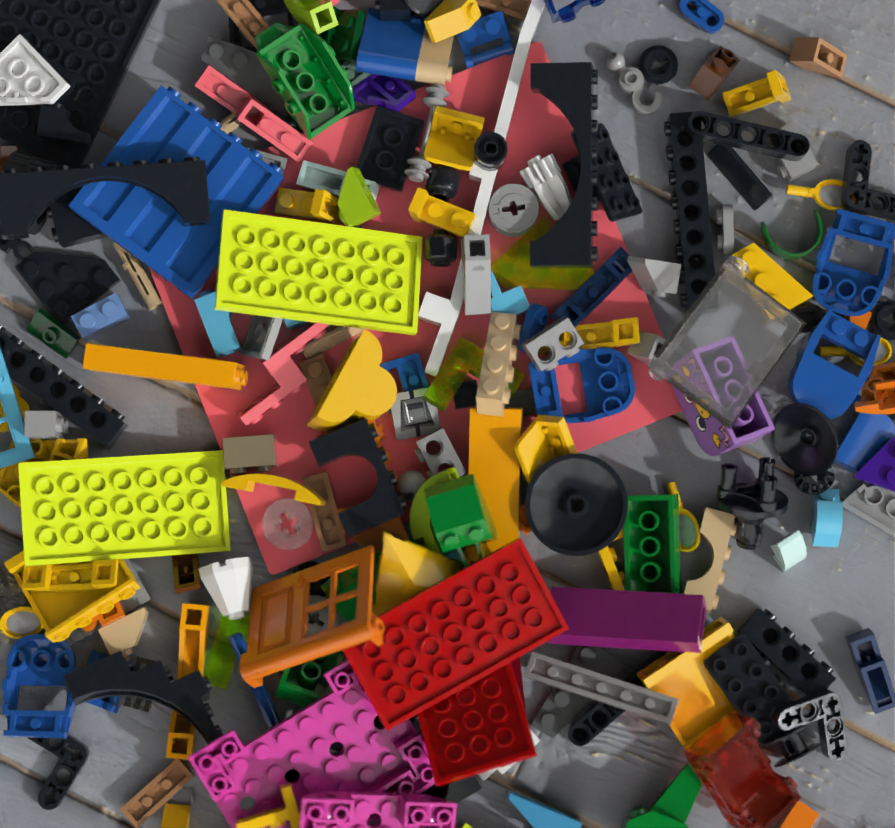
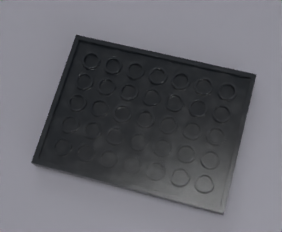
M0 0V53L19 34L33 46L71 86L55 103L63 104L64 109L71 112L70 119L78 130L92 135V146L161 0ZM41 105L0 106L1 139L43 159L53 161L58 166L68 165L71 169L81 168L91 146L42 139L36 135Z

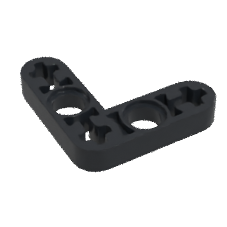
M864 140L854 141L846 151L841 194L843 207L850 212L895 221V195L868 189L872 156L870 145ZM860 148V153H863V155L859 158L858 163H855L858 160V152H855V150ZM852 170H857L861 173L862 180L860 182L852 179ZM852 194H854V195H855V199H856V200H860V201H858L857 203L853 204V199H851V198H849V197H850ZM873 198H878L882 201V210H877L873 207Z
M823 689L779 705L774 709L772 722L775 726L789 731L817 721L822 754L835 762L841 761L846 756L848 746L841 697L837 693L829 689ZM810 704L811 710L809 714L803 716L802 710L804 706ZM835 719L836 725L834 729L828 731V723Z
M69 734L67 739H62V744L58 748L50 746L49 738H43V741H41L39 738L26 737L60 758L38 795V803L43 809H55L62 803L87 762L89 749L84 743ZM68 740L72 742L68 747L74 750L79 747L82 749V759L73 760L74 754L68 750L65 751V754L61 753L67 746ZM60 769H67L70 772L71 777L67 783L58 781L57 773ZM51 782L57 787L64 788L63 792L57 790L53 798L56 799V803H45L47 798L44 794H49L54 789V786H50Z

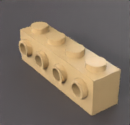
M491 312L476 395L477 414L503 416L505 404H509L510 389H508V384L513 382L514 367L511 366L512 361L517 359L518 346H515L516 340H519L521 325L517 324V314Z

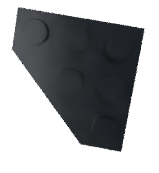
M33 252L15 266L16 270L51 315L63 325L72 319V315L88 307L121 281L108 263L102 259Z

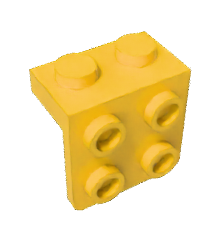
M436 106L423 159L459 170H472L475 160L474 146L482 133L485 118Z
M538 415L514 445L515 453L528 484L535 473L548 461L561 455L577 453L565 419L561 416Z

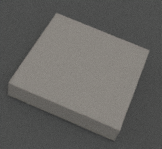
M253 315L241 355L269 361L283 319Z

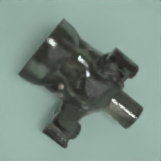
M0 567V612L6 607V603L13 599L23 606L28 600L21 592L18 582L13 577H10L3 567Z

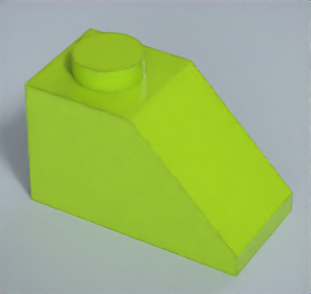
M355 167L349 168L337 202L340 209L338 214L345 225L357 227L381 214L360 169Z

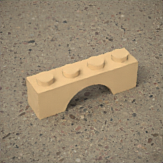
M707 507L703 508L699 532L709 545L711 551L710 565L701 577L684 582L681 594L703 595L707 605L706 614H711V610H716L719 595L715 594L717 586H722L725 571L722 570L724 560H729L732 546H728L730 536H735L737 521H734L735 515Z

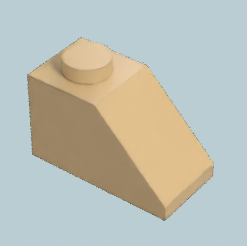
M143 607L98 629L110 655L118 651L122 652L124 658L133 654L132 648L138 646L149 615L147 607Z

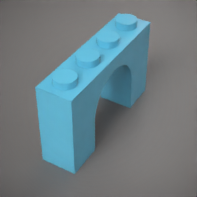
M210 289L200 293L199 298L194 301L218 359L240 351L242 348L232 325V312L214 310L216 291L213 292ZM284 319L289 331L308 323L306 321Z

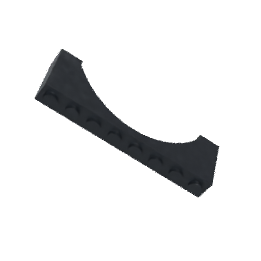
M592 62L531 63L532 92L540 93L546 97L568 119L576 134L581 156L578 187L567 211L546 234L538 240L530 241V266L533 269L593 268V262L598 261V247L593 246V236H598V222L593 221V211H598V196H593V186H598V171L593 170V160H598V145H593V135H598V120H593V110H598V95H593V85H598V69H594Z
M186 157L183 162H174L172 158L158 160L159 163L148 164V160L133 161V165L124 166L122 162L107 163V167H97L96 164H83L79 169H71L68 165L56 166L55 170L45 171L44 167L29 168V172L21 173L18 172V169L3 170V174H0L2 237L4 240L30 238L29 231L35 221L56 199L77 187L103 181L128 183L155 194L184 220V227L210 225L205 160H200V157Z

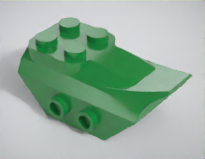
M277 22L254 37L257 46L255 54L272 80L271 85L273 89L282 96L286 110L298 129L307 136L308 140H311L355 109L352 84L348 79L347 71L339 65L333 48L306 25L300 23L297 26H287Z

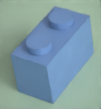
M117 293L71 316L81 337L87 342L132 319Z

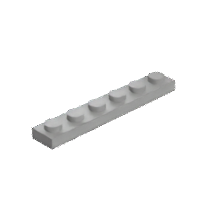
M535 652L531 654L524 675L526 678L672 725L679 703L677 698Z

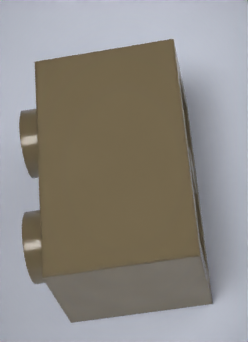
M274 434L223 438L224 468L231 470V474H244L246 469L256 468V472L272 471L271 467H277Z

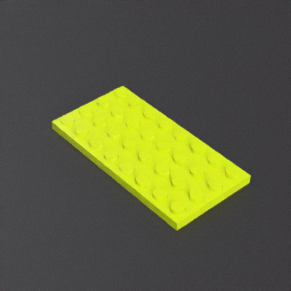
M224 209L221 221L214 310L416 335L423 237Z
M223 450L18 463L25 566L231 551L226 487L222 486L225 480Z

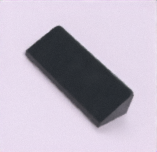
M717 144L708 153L709 159L753 210L759 209L771 198L772 193L732 147Z

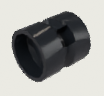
M486 132L476 140L474 158L481 169L496 171L504 165L508 151L507 142L504 137L499 133Z

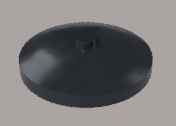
M565 454L548 461L533 476L525 496L526 518L534 535L549 549L568 556L590 555L607 547L621 532L628 512L627 493L620 476L606 462L588 454Z

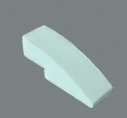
M304 160L296 184L312 191L322 189L339 198L347 172ZM365 179L376 201L380 186L374 181Z
M799 530L789 533L770 546L775 553L772 556L782 572L796 565L807 556L806 546Z

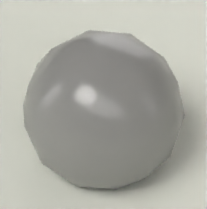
M407 471L399 477L396 490L398 494H403L406 501L413 502L416 493L427 480L420 472Z

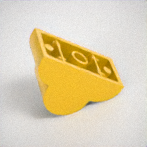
M364 329L352 340L306 424L308 427L318 431H329L339 426L345 420L356 423L366 419L368 422L376 420L393 406L397 396L396 383L392 375L379 366L382 360V349L379 341L372 333Z

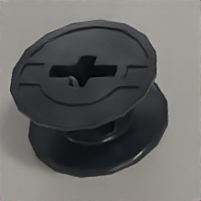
M810 723L789 731L784 730L763 744L768 746L777 742L783 753L784 758L777 761L774 767L791 763L820 747V743L807 746L800 733Z

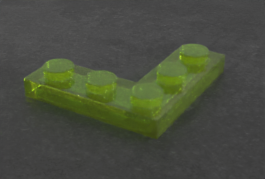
M460 337L424 394L423 400L445 412L468 373L480 378L484 350ZM515 368L513 382L508 384L511 398H513L526 374Z
M221 615L204 676L208 677L211 686L224 690L228 689L237 658L229 641V636L240 632L245 642L248 643L250 616L244 615L245 617L229 620V616L224 617Z

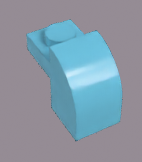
M491 271V312L517 314V317L526 314L530 305L521 285L502 293Z
M828 489L821 494L812 495L814 515L811 533L813 546H839L843 521V503L840 501L839 489Z

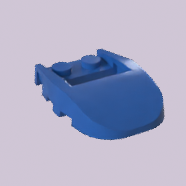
M838 209L836 212L837 217L832 227H829L816 258L817 264L813 279V293L817 302L827 310L832 309V312L846 316H860L869 312L876 305L883 287L889 278L894 251L895 224ZM836 236L884 248L885 251L878 275L829 262Z
M828 309L823 313V318L818 325L813 327L803 345L800 346L796 354L797 358L794 368L791 369L788 379V390L794 402L814 406L824 413L828 419L839 417L846 412L861 391L873 368L881 338L880 335H874L833 313L832 309ZM820 337L865 360L858 376L813 353Z
M579 348L580 351L569 358L564 356L558 360L559 364L557 366L579 363L587 412L568 415L562 414L555 368L548 372L545 370L540 371L535 368L532 362L528 363L527 367L536 417L538 415L564 417L566 423H582L595 421L622 412L631 404L635 394L633 373L629 360L624 354L611 348Z
M859 394L856 396L853 403H855L856 401L859 402L861 397ZM859 413L838 448L834 464L842 466L845 470L852 473L859 471L892 437L895 438V425L886 414Z
M45 634L26 635L12 646L6 663L8 666L6 678L2 679V690H4L2 709L3 715L7 716L8 729L4 730V736L9 738L67 739L76 707L68 689L65 711L17 710L20 686L66 687L63 676L77 670L74 651L66 640L53 643Z

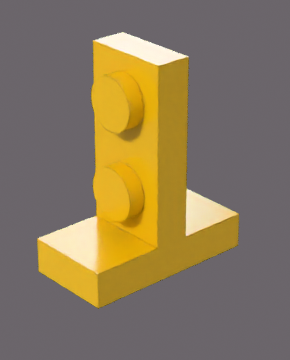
M777 70L766 73L767 77L722 93L729 116L732 118L777 101L781 103L790 101L791 97L784 76Z
M420 187L417 188L408 209L413 221L420 224L426 222L461 237L469 234L476 218L475 213L430 196L427 190Z
M279 188L274 210L278 215L322 220L334 225L341 224L338 214L340 209L337 204L339 198L322 189H315V192Z
M623 528L615 540L624 537ZM607 546L598 551V555L611 589L625 591V576L622 571H617L614 563L618 561L617 555L613 547L608 548Z
M290 783L279 785L284 806L236 820V827L262 828L269 826L270 828H277L285 824L284 821L289 819L291 828H299L300 815Z

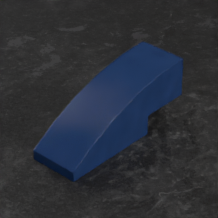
M867 628L845 636L854 665L874 714L895 707V691L885 660L881 656L875 634Z

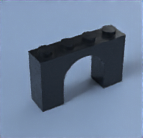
M366 419L309 441L319 467L347 456H359L368 460L376 469L378 481L373 495L364 503L338 513L348 538L398 516L402 517L405 515L403 509L408 508L403 494L397 495L394 485H397L398 482L393 470L387 471L384 462L388 461L383 446L377 447L374 438L379 436L374 423L368 424Z

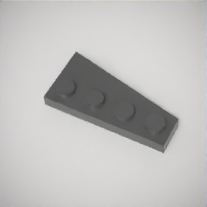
M209 35L201 60L287 118L288 111L285 108L284 99L273 89L271 85L272 80L257 58L256 52Z
M579 645L568 662L569 664L612 678L627 665L600 647ZM553 687L531 726L554 738L592 699Z

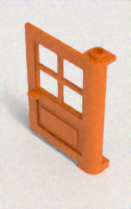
M369 545L252 588L247 652L240 656V673L246 683L253 688L263 685L264 676L368 640L373 641L377 646L382 645L384 625L382 620L371 612L374 546ZM359 566L357 589L336 596L337 574ZM331 576L330 599L309 606L310 583ZM357 596L356 619L334 627L336 603ZM329 606L328 629L307 636L308 613Z

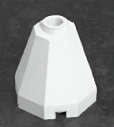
M249 557L232 558L225 560V563L219 564V562L199 568L201 580L224 617L229 616V620L245 617L244 613L249 611L253 574L251 559Z

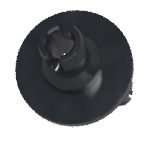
M770 457L759 459L758 478L754 483H736L738 466L731 463H725L721 466V482L717 487L716 502L721 509L737 517L736 543L742 549L753 550L756 548V545L760 546L763 521L766 518L782 515L788 509V497L782 491L776 489L778 480L774 476L776 460L772 458L771 462H769Z

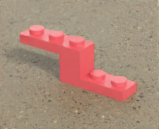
M207 65L195 82L194 86L230 110L240 122L297 162H300L312 145L313 141L308 140L307 136L271 111L270 107L211 65Z
M308 322L272 350L269 361L259 359L277 384L237 413L245 425L257 423L263 418L264 415L262 413L269 408H277L283 403V398L290 392L294 394L303 388V382L307 379L290 355L292 353L297 355L306 348L305 343L312 338L316 340L327 332L325 328L329 324Z

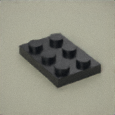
M377 106L356 167L360 169L364 179L374 181L381 187L402 193L407 178L405 170L410 169L411 166L407 163V160L414 157L425 121Z

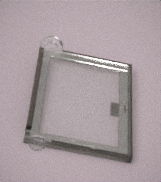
M729 256L647 364L652 378L657 381L665 379L729 429L734 425L806 325L805 321L746 278L749 273V266L737 256Z

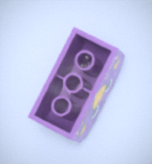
M733 336L695 349L672 366L671 383L674 393L698 445L706 454L710 456L723 454L754 442L775 430Z

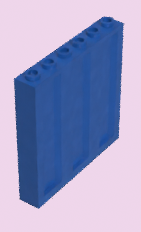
M161 85L99 167H107V163L122 162L124 166L133 165V161L148 160V164L159 163L158 160L172 158L174 162H183L186 157H200V160H205L210 225L184 227V220L164 200L141 187L122 182L103 181L84 185L69 204V207L151 270L194 300L218 268L223 210L259 214L284 181V176L281 175L283 171L272 162L268 165L262 161V155L254 148L250 147L248 150L240 144L242 140L232 132L226 134L220 129L222 125L212 117L206 119L200 114L201 109L192 102L186 104L179 99L181 95L170 86L166 89Z

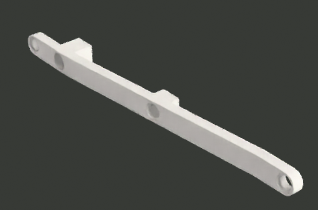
M546 0L531 1L519 35L494 130L495 133H499L504 137L505 141L530 45ZM475 160L472 170L469 172V179L481 184L473 211L476 214V218L468 235H481L498 171L483 170L477 165ZM462 257L451 299L448 300L426 292L418 313V319L440 326L425 369V373L437 377L464 302Z

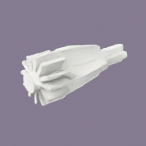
M539 154L527 161L529 166L519 171L527 187L532 189L537 200L554 221L560 220L567 211L572 199L567 184L560 173L562 170L553 154H549L544 158Z

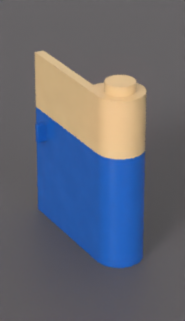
M369 8L359 46L356 71L445 86L446 81L451 82L453 67L448 65L454 35L432 43L424 24L426 18L411 15V20L381 21L380 12H375V8Z

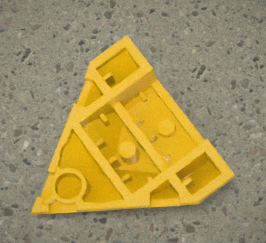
M383 531L382 541L384 544L382 554H380L375 590L377 595L372 613L375 616L380 615L463 569V563L455 558L449 559L444 557L439 552L413 542L394 538L392 534Z

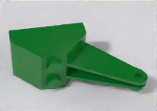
M474 474L424 488L430 518L442 551L447 554L458 551L465 567L472 564L466 550L467 548L476 546L479 559L486 556L484 543L497 540V531Z
M705 750L696 751L649 808H644L641 805L629 810V816L624 817L620 828H688L685 822L712 763L711 754ZM702 755L705 756V761L703 763L699 761V758Z

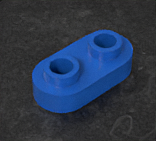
M680 0V13L694 25L708 34L720 31L724 24V14L720 9L708 0ZM689 3H692L695 5L696 9L689 10L687 8V5ZM707 19H714L715 24L709 25Z
M534 303L529 307L518 341V348L521 352L526 353L521 343L543 330L548 323L549 313L546 306Z

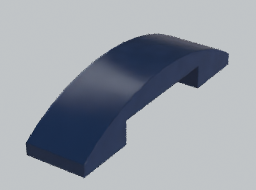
M620 247L550 317L554 321L562 316L568 317L574 328H576L632 272L627 261L630 255Z

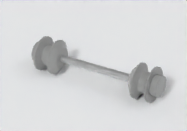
M432 84L425 88L429 96L424 97L422 101L431 109L419 157L409 158L407 163L411 165V168L405 170V174L414 182H423V180L429 179V175L425 171L430 169L432 165L429 161L423 159V155L429 138L436 106L447 107V103L443 101V98H447L450 95L446 88L440 84Z

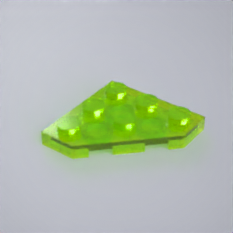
M544 217L491 265V271L495 278L505 288H516L521 285L525 289L576 291L595 272L591 268L533 269L530 266V241L538 240L552 228Z

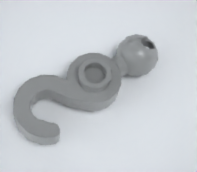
M610 53L606 57V65L610 70L617 71L620 74L618 82L621 90L625 93H633V108L642 115L655 113L660 108L662 102L661 93H655L654 101L651 105H643L640 101L644 83L642 72L634 67L627 68L625 66V58L621 53ZM614 55L615 58L611 59L609 56Z

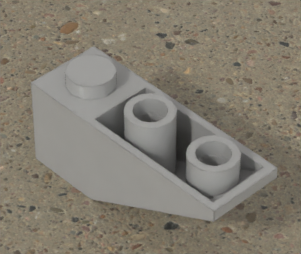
M489 234L464 235L461 238L465 315L491 314Z

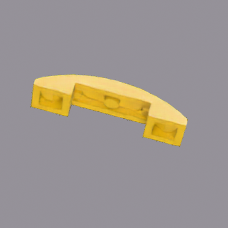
M638 317L578 325L575 328L584 344L579 346L582 349L613 348L640 343ZM563 332L559 336V343L562 346L569 342V334ZM546 346L540 347V353L548 354V348Z
M245 474L229 478L222 483L224 487L249 492L254 491L255 482L296 490L295 501L320 506L326 505V501L314 490L299 482L279 476Z
M93 560V563L24 565L22 589L46 592H79L113 587L117 584L119 560Z

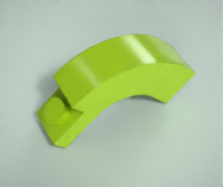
M284 0L299 24L303 23L316 34L339 25L331 1Z
M455 467L446 469L429 478L416 493L410 511V527L414 541L424 538V546L439 552L442 556L448 554L442 551L435 535L425 500L424 488L460 478Z

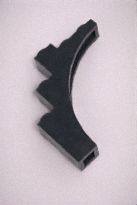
M118 651L63 676L75 706L99 698L113 696L137 697L154 701L174 710L193 725L203 736L207 745L223 735L220 726H214L211 717L214 715L209 703H203L210 699L209 691L212 690V686L208 677H202L199 670L170 682L173 680L171 671L168 666L163 667L160 660L134 671L129 656L124 658L122 652Z

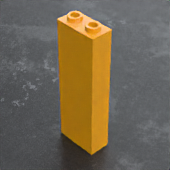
M86 343L83 369L94 372L242 391L243 385L246 386L248 381V371L245 370L246 366L236 362Z
M477 406L470 408L469 475L474 474L495 525L498 538L497 540L484 543L487 555L520 537L522 467L515 453L514 445L522 435L523 408L504 407L503 416L477 414ZM476 546L467 548L470 560L473 562L479 560Z

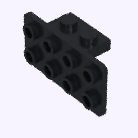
M600 123L598 124V135H593V145H598V160H593V170L598 171V186H593V196H598V203L601 201L606 215L611 222L637 216L642 213L640 201L634 193L630 179L621 164L619 154L613 146L608 130ZM572 130L571 136L579 155L564 163L563 167L576 193L580 179L581 156L576 134Z
M737 635L704 659L703 665L760 744L767 743L783 731L773 724L772 713L779 705L792 700L784 690L786 685L778 674L774 676L769 669L771 666L769 660L763 653L759 655L746 635Z

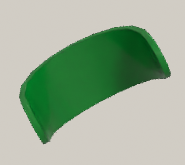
M817 209L814 210L817 231L814 245L803 253H789L781 250L772 242L763 221L760 222L762 237L767 249L775 256L786 260L799 259L808 255L820 243L823 233L819 211Z

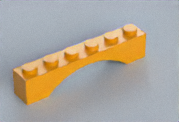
M182 603L177 679L197 670L200 671L202 677L204 676L211 606ZM172 710L168 731L166 758L189 760L188 756L196 752L198 731L189 721L174 710Z

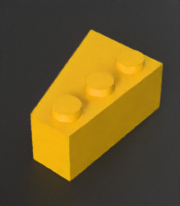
M755 243L732 254L728 259L765 324L813 297L809 291Z

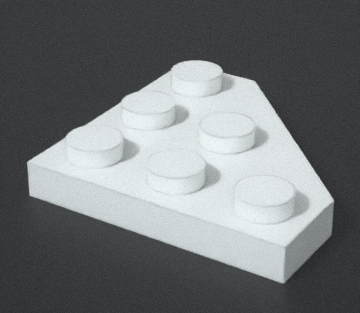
M20 34L0 53V106L54 104L71 87Z

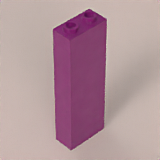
M551 587L550 594L569 629L549 640V644L701 653L707 606L703 595Z

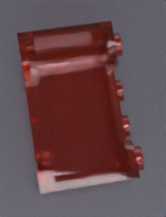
M728 712L684 752V755L723 817L733 828H770L802 797L797 791L798 786L796 782L789 776L784 777L773 771L770 766L771 760L758 747L759 742L757 738L761 735L759 723L753 717H746L737 712Z

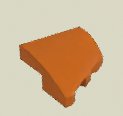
M895 362L873 366L868 381L862 387L860 400L855 402L856 412L895 414Z

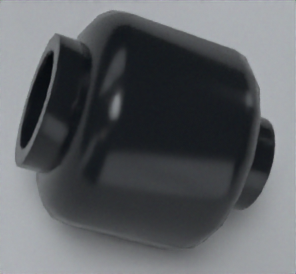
M442 164L430 168L425 190L428 191L430 196L445 202L453 199L458 191L459 173L453 167Z
M436 229L433 234L425 238L424 256L428 262H431V266L448 267L451 266V262L457 259V239L446 230Z

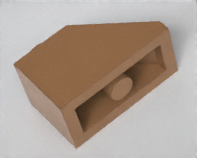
M795 37L790 62L803 70L842 78L848 55L820 37Z

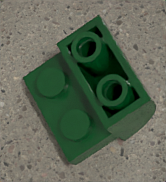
M333 6L339 25L317 35L333 48L336 55L335 58L339 64H342L343 61H356L365 12L361 10H340Z

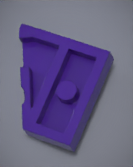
M370 74L352 88L354 101L376 107L380 106L399 112L417 98L415 91L401 79Z
M892 437L854 474L853 478L895 492V438Z

